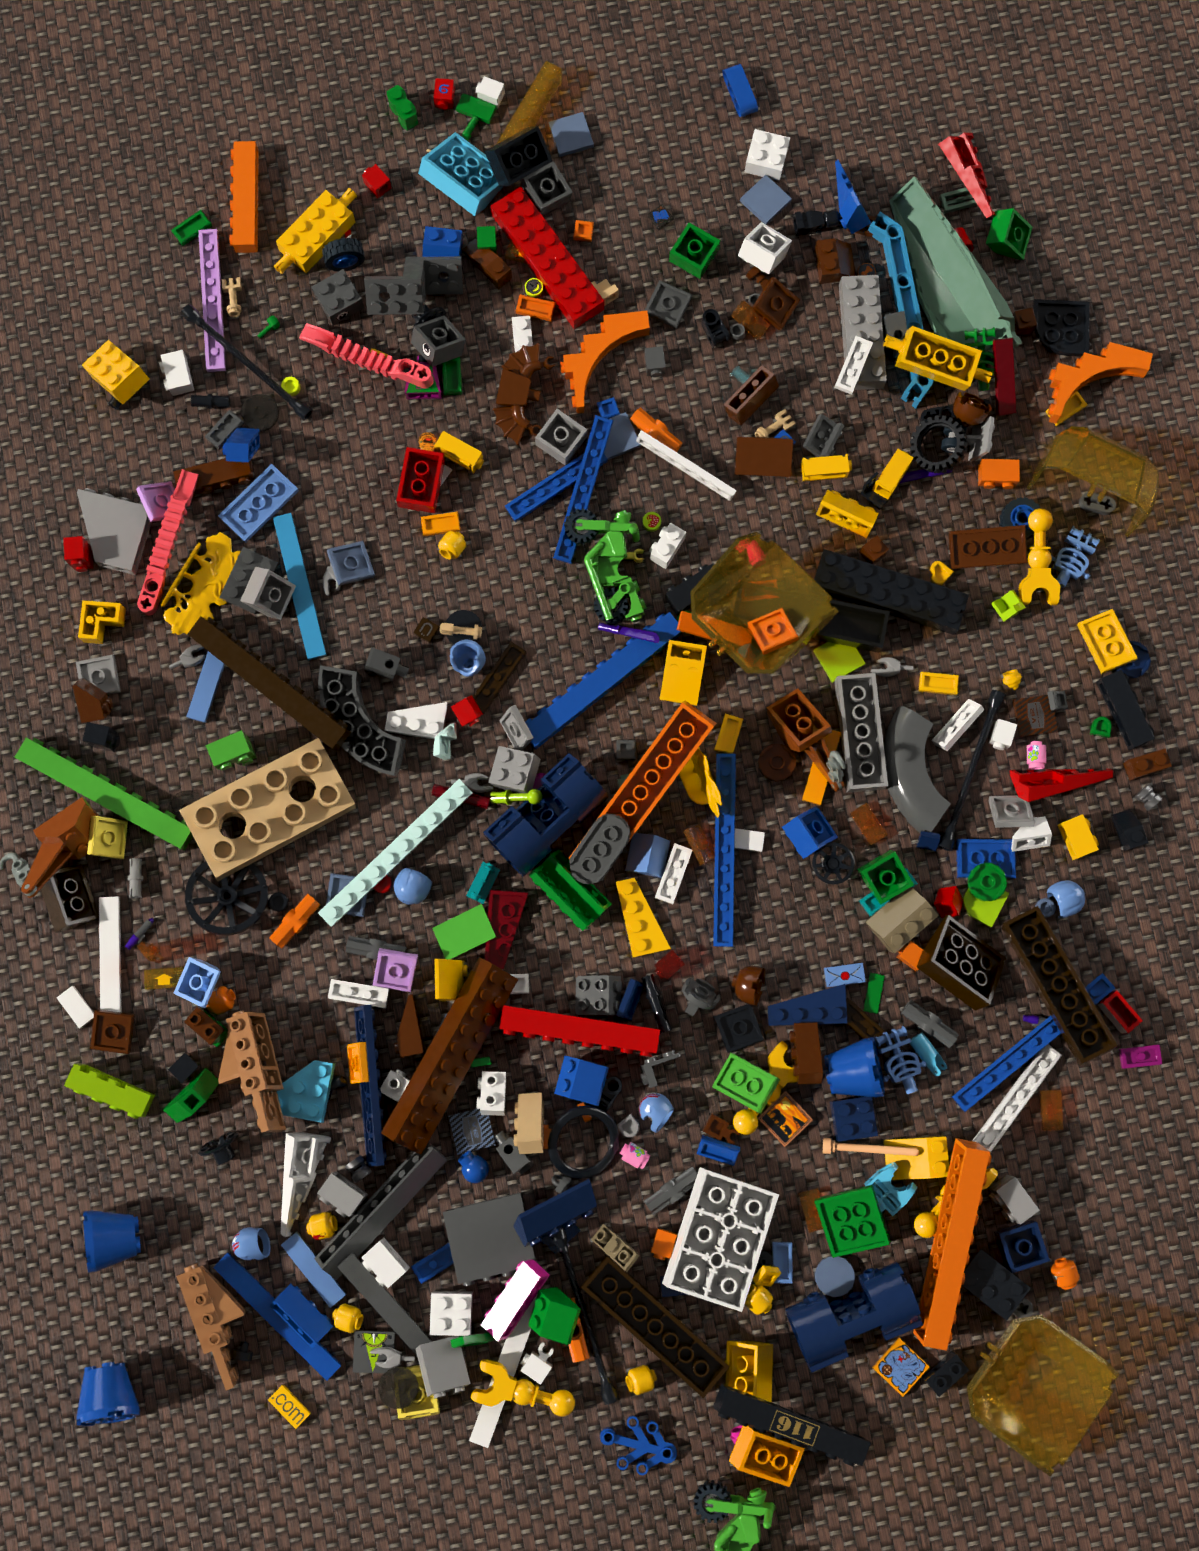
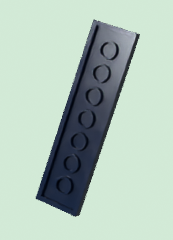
M362 1005L354 1008L356 1040L357 1043L366 1042L369 1082L360 1083L367 1166H383L384 1161H386V1150L383 1149L382 1143L385 1135L381 1133L383 1128L381 1129L383 1111L379 1106L381 1090L378 1088L377 1080L380 1079V1072L376 1068L378 1050L374 1045V1041L377 1038L376 1030L373 1029L375 1012L371 1005Z

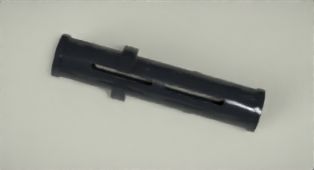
M653 974L642 977L641 980L647 993L645 996L651 1004L660 1034L672 1030L660 997L661 991L656 986Z

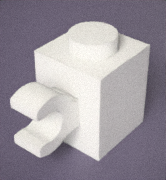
M545 1342L539 1345V1355L534 1351L530 1355L526 1353L520 1362L523 1365L521 1371L540 1385L552 1368V1364L547 1359L554 1351L551 1348L548 1353H545L542 1350Z

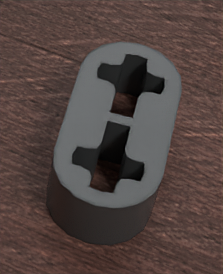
M1086 492L1080 497L1079 506L1085 511L1109 515L1116 508V502L1112 497ZM1087 498H1090V502H1093V503H1091L1090 505H1087V502L1084 501V500H1086ZM1105 502H1108V506H1110L1107 510L1103 505Z

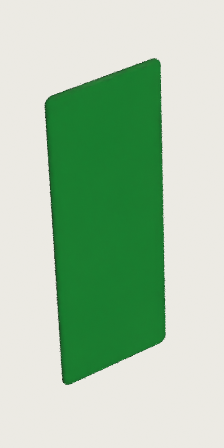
M870 973L864 1011L878 1013L884 975Z

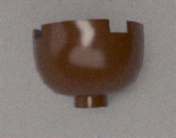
M959 392L953 404V413L959 420L958 422H961L964 427H969V425L977 426L985 422L992 407L990 404L984 405V400L976 395L967 392L961 395V392Z
M750 965L741 969L738 976L734 975L732 986L735 987V994L738 999L749 1005H758L763 992L760 991L762 983H765V968Z

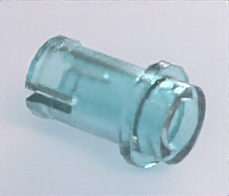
M740 366L735 367L731 373V376L742 384L751 376L741 369Z

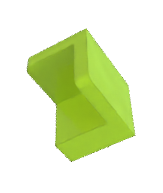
M1014 590L1009 591L1003 597L991 603L1003 622L1013 618L1026 608Z

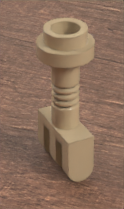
M236 277L237 284H234L233 278H229V285H227L226 279H222L223 292H229L230 305L227 306V313L231 317H238L242 312L241 306L237 304L236 291H242L240 277Z
M784 409L775 415L774 418L777 421L765 429L759 427L755 432V436L769 438L768 435L782 427L783 430L788 431L796 423L792 421L787 424L792 417L788 415L783 418L788 413Z
M442 623L440 625V633L452 636L459 633L472 635L473 639L477 640V638H481L482 627H478L476 624L474 628L454 626V624Z

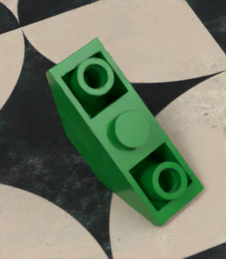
M205 1068L163 1111L176 1123L192 1116L213 1093L219 1084L218 1078L209 1069Z

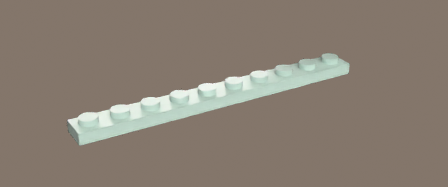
M458 779L326 904L318 914L333 927L473 794L471 790Z

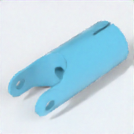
M921 1032L911 1039L910 1045L921 1060L927 1063V1068L930 1069L933 1075L940 1076V1069L946 1070L947 1065L925 1034Z

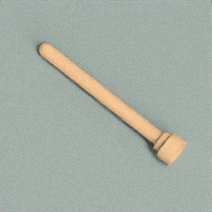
M823 1138V1154H831V1152L837 1150L907 1156L919 1155L917 1148L838 1143L836 1140H832V1138Z

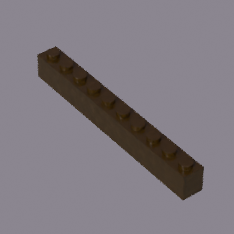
M200 616L187 635L326 745L338 751L351 734L345 722L340 719L338 721L332 717L334 714L325 707L321 709L317 706L319 704L317 700L311 696L307 698L303 694L305 691L299 686L294 685L293 687L288 683L290 681L289 678L282 673L278 675L274 672L276 668L268 662L264 664L260 661L261 656L254 651L249 652L246 650L247 645L242 641L232 639V634L228 630L218 628V623L211 617L206 619Z

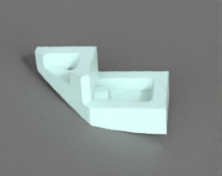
M456 723L449 724L435 737L433 756L443 760L451 759L450 740L457 739Z

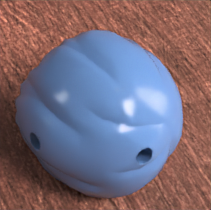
M465 639L458 641L450 649V663L452 667L465 677L474 676L485 665V653L482 647L473 640Z
M404 868L394 881V892L397 898L404 904H418L429 894L432 881L419 871Z
M1059 881L1047 889V897L1054 896L1058 902L1060 909L1059 919L1075 915L1084 907V890L1073 881Z

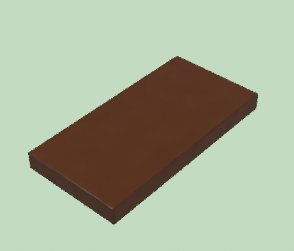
M1025 525L948 531L951 569L1028 563Z

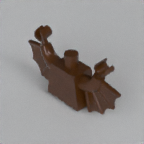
M539 343L533 346L522 345L519 351L510 353L508 361L501 366L503 370L496 399V408L492 410L496 415L495 424L503 430V436L513 439L516 445L520 444L525 429L528 428L532 436H537L533 432L534 427H537L539 430L542 429L539 425L530 424L531 422L524 415V409L527 408L528 400L539 402L541 391L531 389L532 382L530 378L532 374L543 367L551 370L555 366V364L549 365L547 361L554 359L552 356L547 357L544 362L539 361Z

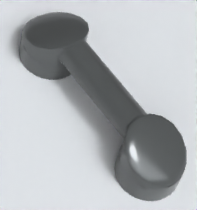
M754 293L749 297L750 309L741 324L737 323L731 327L730 332L734 339L741 340L746 337L745 330L757 313L752 307L760 294Z

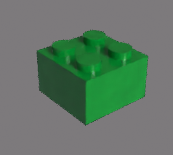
M688 223L670 251L669 262L701 279L719 251L721 240Z

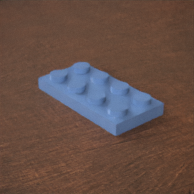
M271 464L218 516L246 543L299 490Z

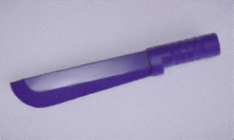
M925 469L906 472L899 484L946 473H931Z
M599 623L598 629L659 643V636L655 632L620 625L613 626L605 623Z

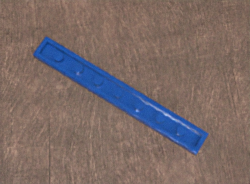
M595 415L564 522H566V517H569L570 512L576 511L575 509H588L614 420ZM563 523L553 559L571 564L577 544L569 539ZM578 523L575 524V529L573 527V530L576 534L579 533L576 529V526L579 525Z
M229 1252L213 1267L326 1381L341 1367L342 1364L319 1342L311 1348L270 1307L275 1298Z

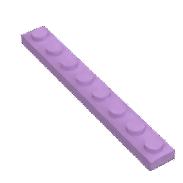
M198 230L203 319L224 338L218 230ZM204 330L207 372L226 371L225 348Z

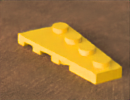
M631 878L617 881V891L633 958L670 950L671 948L636 879Z

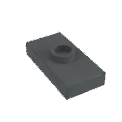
M229 409L206 434L205 438L220 450L236 428H240L244 424V421Z

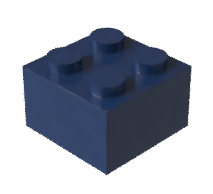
M863 1096L829 1101L836 1141L878 1136L872 1097Z
M1026 1221L1021 1225L1017 1224L994 1232L1005 1267L1011 1273L1050 1261L1036 1221Z

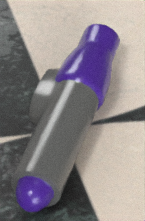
M147 919L136 933L131 936L125 947L130 950L134 945L139 944L145 937V933L153 925L154 919Z
M1023 1015V1021L1029 1022L1033 1026H1038L1047 1019L1035 1015Z

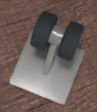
M990 416L982 424L973 426L972 435H966L968 445H970L968 461L972 462L990 452L992 448V433L995 429L994 417ZM958 422L966 433L967 427H964L961 422ZM944 427V434L948 438L942 440L941 448L945 452L954 453L957 443L956 436L951 429Z

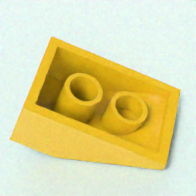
M435 959V999L439 1001H455L464 985V977L468 976V967L464 965V961Z
M946 1136L883 1140L884 1146L909 1147L919 1150V1155L885 1154L886 1165L895 1162L899 1166L893 1173L892 1180L947 1177L949 1158Z

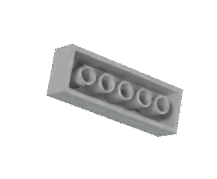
M879 275L842 276L839 283L844 363L855 336L873 342L854 390L883 389L887 379Z
M866 673L837 676L834 682L842 754L846 767L844 769L846 791L850 793L885 790L888 787L876 674Z

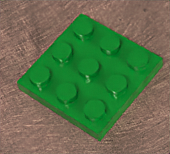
M873 1185L815 1199L814 1202L833 1258L890 1245L891 1241Z

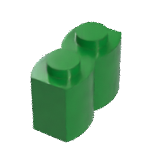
M399 85L387 91L389 107L398 116L400 125L407 131L417 126L416 108L407 99L404 89Z

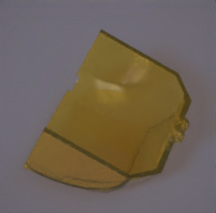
M1071 426L1050 439L1027 486V489L1030 490L1046 468L1062 469L1091 483L1087 493L1089 497L1095 492L1096 486L1101 488L1102 491L1098 495L1097 500L1099 502L1103 500L1107 491L1137 505L1138 508L1125 536L1129 537L1149 516L1159 491V473L1148 456L1087 427Z
M753 532L737 538L690 592L692 620L713 639L708 644L710 647L716 644L720 646L717 650L719 656L726 652L746 673L774 674L799 653L839 611L836 607L833 608L831 606V596L776 542L772 540L767 542L760 538V533ZM783 608L799 640L763 655L747 622Z
M1041 1314L1013 1319L995 1346L988 1342L987 1346L992 1351L989 1355L981 1352L980 1356L985 1361L968 1384L967 1392L971 1417L1037 1468L1051 1476L1054 1473L1053 1468L1058 1463L1063 1466L1112 1395L1113 1390L1110 1386L1112 1380L1118 1378L1119 1373L1105 1359Z

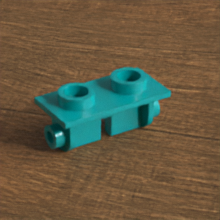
M483 861L466 896L484 904L500 869Z

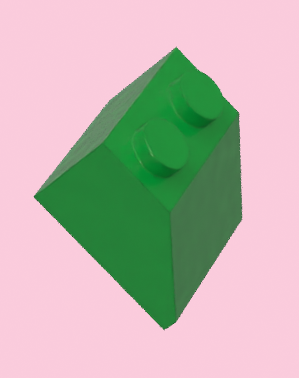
M1014 208L995 211L986 245L997 254L1024 260L1033 227Z
M892 850L887 851L857 869L866 886L880 905L914 886L898 855Z
M558 1287L538 1290L528 1326L540 1337L570 1345L581 1308Z

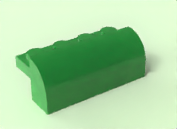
M559 849L553 852L540 866L529 874L533 882L540 886L547 897L553 900L560 910L567 914L575 926L582 931L588 929L612 905L593 884L580 883L572 876L570 860Z

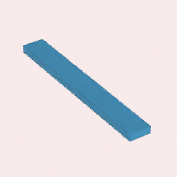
M288 513L273 517L288 581L296 585L292 598L307 659L309 661L327 656L292 514Z

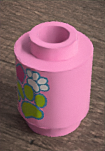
M1032 741L1031 745H1027V764L1031 770L1045 769L1046 745H1042L1041 741Z
M632 1142L629 1145L625 1143L619 1153L622 1155L621 1159L635 1168L639 1167L641 1169L645 1167L650 1158L646 1150Z

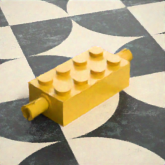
M348 188L338 199L325 190L276 240L278 249L284 256L274 265L275 269L278 272L280 271V274H283L294 263L303 272L307 273L323 257L322 249L329 242L340 239L354 225L355 218L353 212L347 206L357 198V194L351 188Z
M911 326L906 331L903 340L888 334L885 337L883 346L897 350L899 353L895 367L962 391L971 386L973 378L987 384L991 380V371L989 372L977 367L982 353L981 350Z

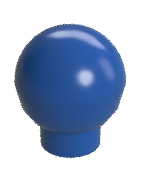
M467 1151L458 1159V1162L462 1165V1174L468 1182L480 1183L487 1178L489 1165L481 1156H474L471 1151Z

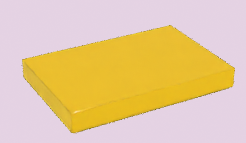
M1113 609L1077 624L1101 674L1138 659Z

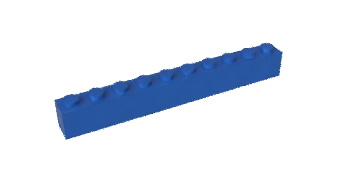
M670 612L666 615L663 613L655 620L656 623L654 625H647L642 629L657 633L659 643L632 637L626 642V647L622 650L618 648L611 654L612 658L608 661H601L593 673L590 671L581 678L582 681L579 684H572L567 689L568 692L565 695H558L554 698L551 706L548 708L545 706L537 712V717L533 720L531 718L526 720L525 723L534 737L530 743L535 750L667 647L669 640H676L681 636L683 632L677 630L678 621Z

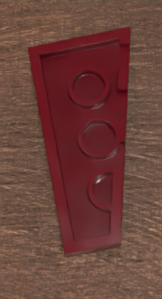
M490 890L488 919L496 937L486 942L485 960L500 969L505 967L529 893Z

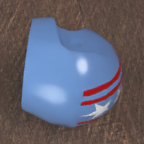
M659 1093L646 1095L639 1106V1113L643 1120L648 1117L652 1118L651 1131L655 1133L665 1125L674 1111L669 1099Z
M247 1227L241 1229L234 1236L232 1249L234 1254L242 1260H262L270 1254V1240L263 1228ZM258 1235L263 1242V1253H261L258 1246Z

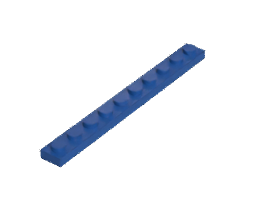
M716 754V786L721 794L722 806L718 804L720 815L718 818L715 815L713 946L733 947L736 754Z
M1103 973L1085 987L1095 1005L1116 989ZM1049 1016L952 1096L964 1113L1061 1034L1052 1016Z

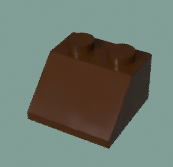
M836 238L817 240L814 251L820 284L840 282L842 276H856L851 244Z
M84 678L79 679L72 686L81 723L102 720L109 715L111 709H113V704L106 692Z

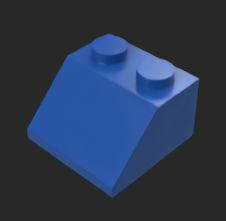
M425 226L422 257L461 256L463 247L462 230Z
M818 806L798 815L782 827L786 836L791 840L796 851L803 859L838 838Z
M565 1055L554 1094L599 1106L609 1067Z

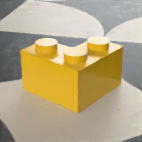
M82 600L78 638L84 643L103 644L105 626L124 627L126 608L121 603Z

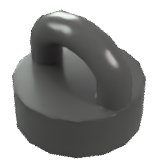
M554 1175L551 1181L556 1186L555 1191L559 1194L564 1192L570 1185L572 1178L566 1175L564 1177Z

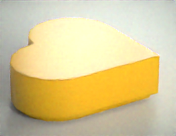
M935 561L930 567L932 574L931 582L942 586L954 571L943 562Z

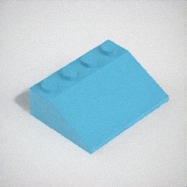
M456 132L422 157L418 174L473 216H476L485 209L503 187L499 186L486 155Z

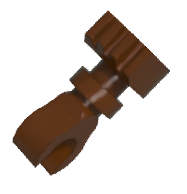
M754 266L748 271L746 277L750 281L756 278V282L764 289L769 280L766 279L765 274H761L762 271Z

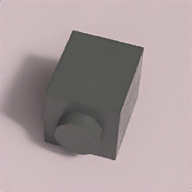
M663 346L644 348L647 376L660 377L662 374H665L666 365Z

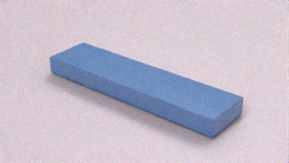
M209 651L207 652L186 716L189 719L203 723L207 721L225 666L223 662Z
M298 1231L281 1244L330 1308L347 1295L338 1282L321 1269L314 1259L316 1254Z

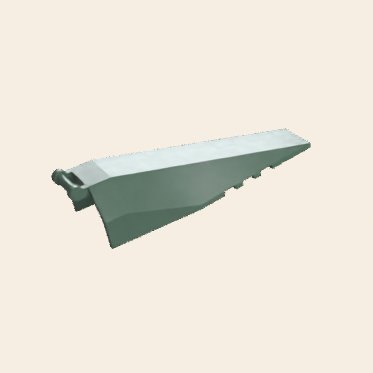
M914 176L889 202L895 222L903 228L910 266L915 278L916 293L934 334L965 345V343L974 342V338L965 340V330L974 331L977 328L978 332H982V329L985 327L986 329H993L995 327L996 337H987V341L1012 337L1013 348L1018 347L1022 342L1015 333V318L1007 302L920 181ZM978 336L979 342L983 341V336ZM985 345V351L993 352V345ZM986 355L987 360L994 361L993 357Z

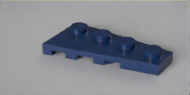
M845 984L768 1006L769 1026L815 1022L817 1024L847 1023Z

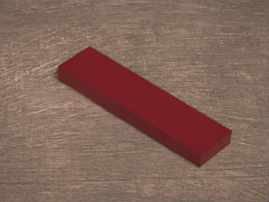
M1013 338L993 340L996 415L1001 416L1016 413Z

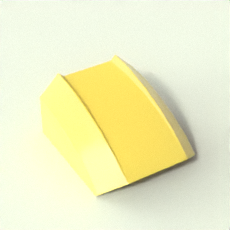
M419 1365L401 1368L394 1374L399 1420H410L440 1414L439 1399H434V1396L427 1397Z

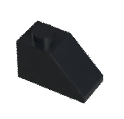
M1130 809L1111 815L1124 851L1148 843L1142 824Z

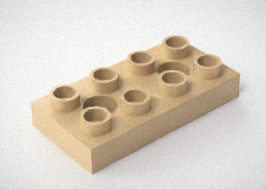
M317 738L179 811L216 880L220 881L356 809V806L320 739ZM298 781H309L315 786L314 796L309 801L298 802L290 796L292 786ZM234 816L242 818L246 822L244 833L240 837L230 839L221 834L222 824L227 818Z

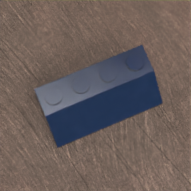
M588 1179L518 1215L514 1228L524 1247L531 1245V1247L536 1246L547 1235L549 1238L560 1232L559 1229L563 1227L568 1229L577 1223L576 1220L580 1218L585 1220L594 1214L593 1211L597 1204L590 1180Z

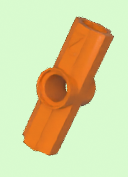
M641 407L630 418V421L637 428L675 452H678L683 443L669 432L667 426L662 421L655 420Z
M307 894L295 909H291L285 915L281 925L269 938L283 949L292 937L306 926L308 919L321 904Z
M575 1297L570 1298L576 1304ZM578 1317L576 1324L579 1327V1332L573 1335L569 1345L573 1363L590 1358L580 1317Z

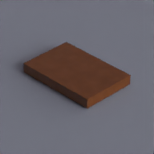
M737 437L735 475L791 477L793 439Z

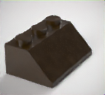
M81 864L58 869L40 889L55 933L71 930L99 919V913Z

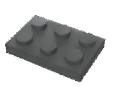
M243 547L219 599L255 614V609L240 601L255 567L269 569L274 572L278 562Z

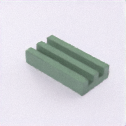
M967 188L943 193L939 196L940 201H942L941 205L944 208V214L977 206L975 200H972V195L946 201V199L970 193Z

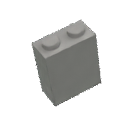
M459 1336L421 1344L415 1348L427 1397L434 1396V1399L446 1396L445 1392L453 1391V1394L465 1391V1387L470 1384L462 1348L451 1347L450 1340L459 1338Z

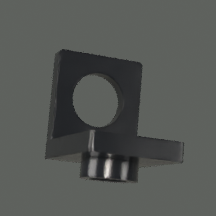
M876 472L864 484L861 495L880 510L892 496L886 499L872 491L879 475Z

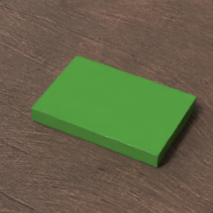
M730 1053L712 1087L761 1114L780 1079Z

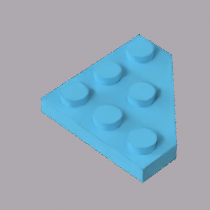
M314 1060L283 1082L284 1089L277 1091L282 1114L284 1116L324 1123L335 1064Z

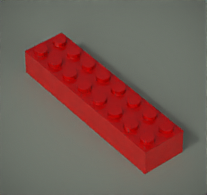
M521 186L491 205L492 217L518 253L520 252L523 256V260L536 278L543 283L544 289L552 300L556 302L557 307L573 329H576L604 310V299Z
M503 1005L499 1028L504 1030L503 1034L516 1036V1032L523 1033L525 1038L535 1039L537 1035L543 1036L542 1040L554 1042L556 1038L562 1039L563 1044L574 1045V1041L582 1042L581 1046L593 1048L595 1044L601 1045L602 1050L613 1051L614 1047L620 1048L621 1053L632 1054L633 1051H640V1056L652 1057V1054H657L660 1035L659 1029Z

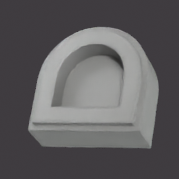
M629 1114L617 1124L619 1131L625 1137H634L639 1131V1123L632 1114Z

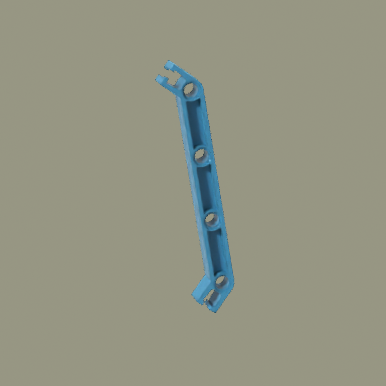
M879 212L868 231L873 234V238L883 244L896 312L905 311L907 330L911 326L923 329L903 228L900 224ZM878 222L882 226L885 225L887 227L886 230H883L880 227L876 226ZM889 233L895 234L896 237L890 236ZM899 282H904L906 286L900 285ZM909 372L911 383L904 391L901 399L907 402L909 399L907 397L911 390L920 393L919 398L915 396L912 406L916 409L929 391L934 380ZM919 380H924L927 385L920 384Z

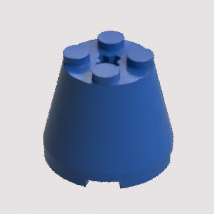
M874 1037L862 1039L824 1056L825 1066L828 1067L826 1078L827 1083L830 1084L831 1094L876 1098L884 1096L883 1073L879 1057L877 1056L878 1049Z
M93 1210L83 1211L88 1273L100 1271L135 1257L137 1253H141L140 1236L135 1237V1233H139L138 1216L134 1217L131 1214Z
M114 1362L103 1363L100 1368H96V1366L84 1368L76 1416L77 1426H94L95 1423H116L130 1420L140 1415L139 1404L125 1363L114 1364Z

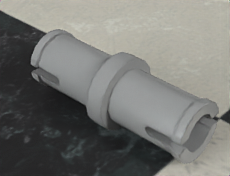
M132 858L129 859V898L137 899L142 898V859Z

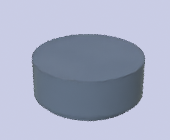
M1049 898L1040 899L1035 907H1039L1045 918L1051 917L1056 910L1055 903Z

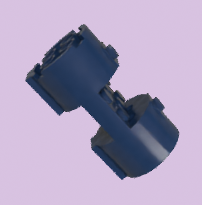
M570 753L541 778L542 786L538 790L541 791L543 797L540 803L531 804L529 801H524L517 809L511 806L483 832L493 847L522 877L529 873L552 851L550 845L575 822L581 824L609 797L598 781Z
M897 1262L880 1269L870 1268L865 1270L863 1274L859 1275V1282L863 1292H853L844 1300L838 1299L829 1305L822 1291L812 1292L807 1298L803 1299L804 1301L785 1308L789 1323L811 1373L849 1357L845 1341L879 1327L882 1336L887 1341L923 1325L922 1318L919 1316L921 1312L915 1295L906 1278L902 1276L904 1272Z

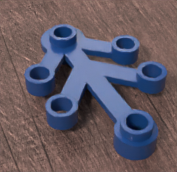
M635 1415L627 1418V1426L634 1431L638 1440L617 1435L615 1430L610 1427L602 1429L600 1433V1440L604 1445L616 1443L635 1449L626 1456L618 1457L617 1467L620 1470L627 1469L629 1463L647 1452L656 1455L645 1462L640 1461L637 1463L636 1471L639 1475L647 1474L648 1469L659 1462L671 1463L677 1456L676 1447L670 1442H665L658 1430L657 1422L653 1420L647 1423L646 1429L649 1434L653 1435L658 1446L649 1443ZM632 1418L637 1421L634 1426L629 1424V1420ZM650 1424L656 1425V1429L654 1431L649 1430L648 1427ZM606 1434H611L612 1439L607 1441L605 1440L604 1436ZM664 1450H670V1456H664ZM624 1459L627 1463L625 1466H620L619 1461ZM640 1465L646 1466V1470L643 1472L639 1471L638 1468Z

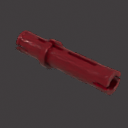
M434 784L431 796L440 797L450 787ZM473 793L463 803L488 809L490 797Z

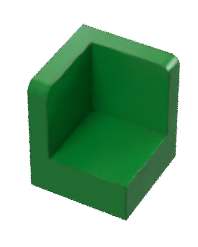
M495 226L477 227L478 249H493V252L497 254Z

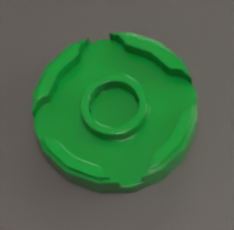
M983 863L975 866L968 876L970 893L981 901L998 899L1004 894L1007 887L1004 871L993 863Z

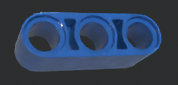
M738 64L723 69V78L739 117L758 112L757 101L742 65Z

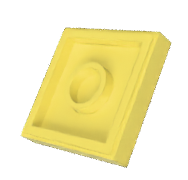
M91 816L87 854L124 859L128 821Z

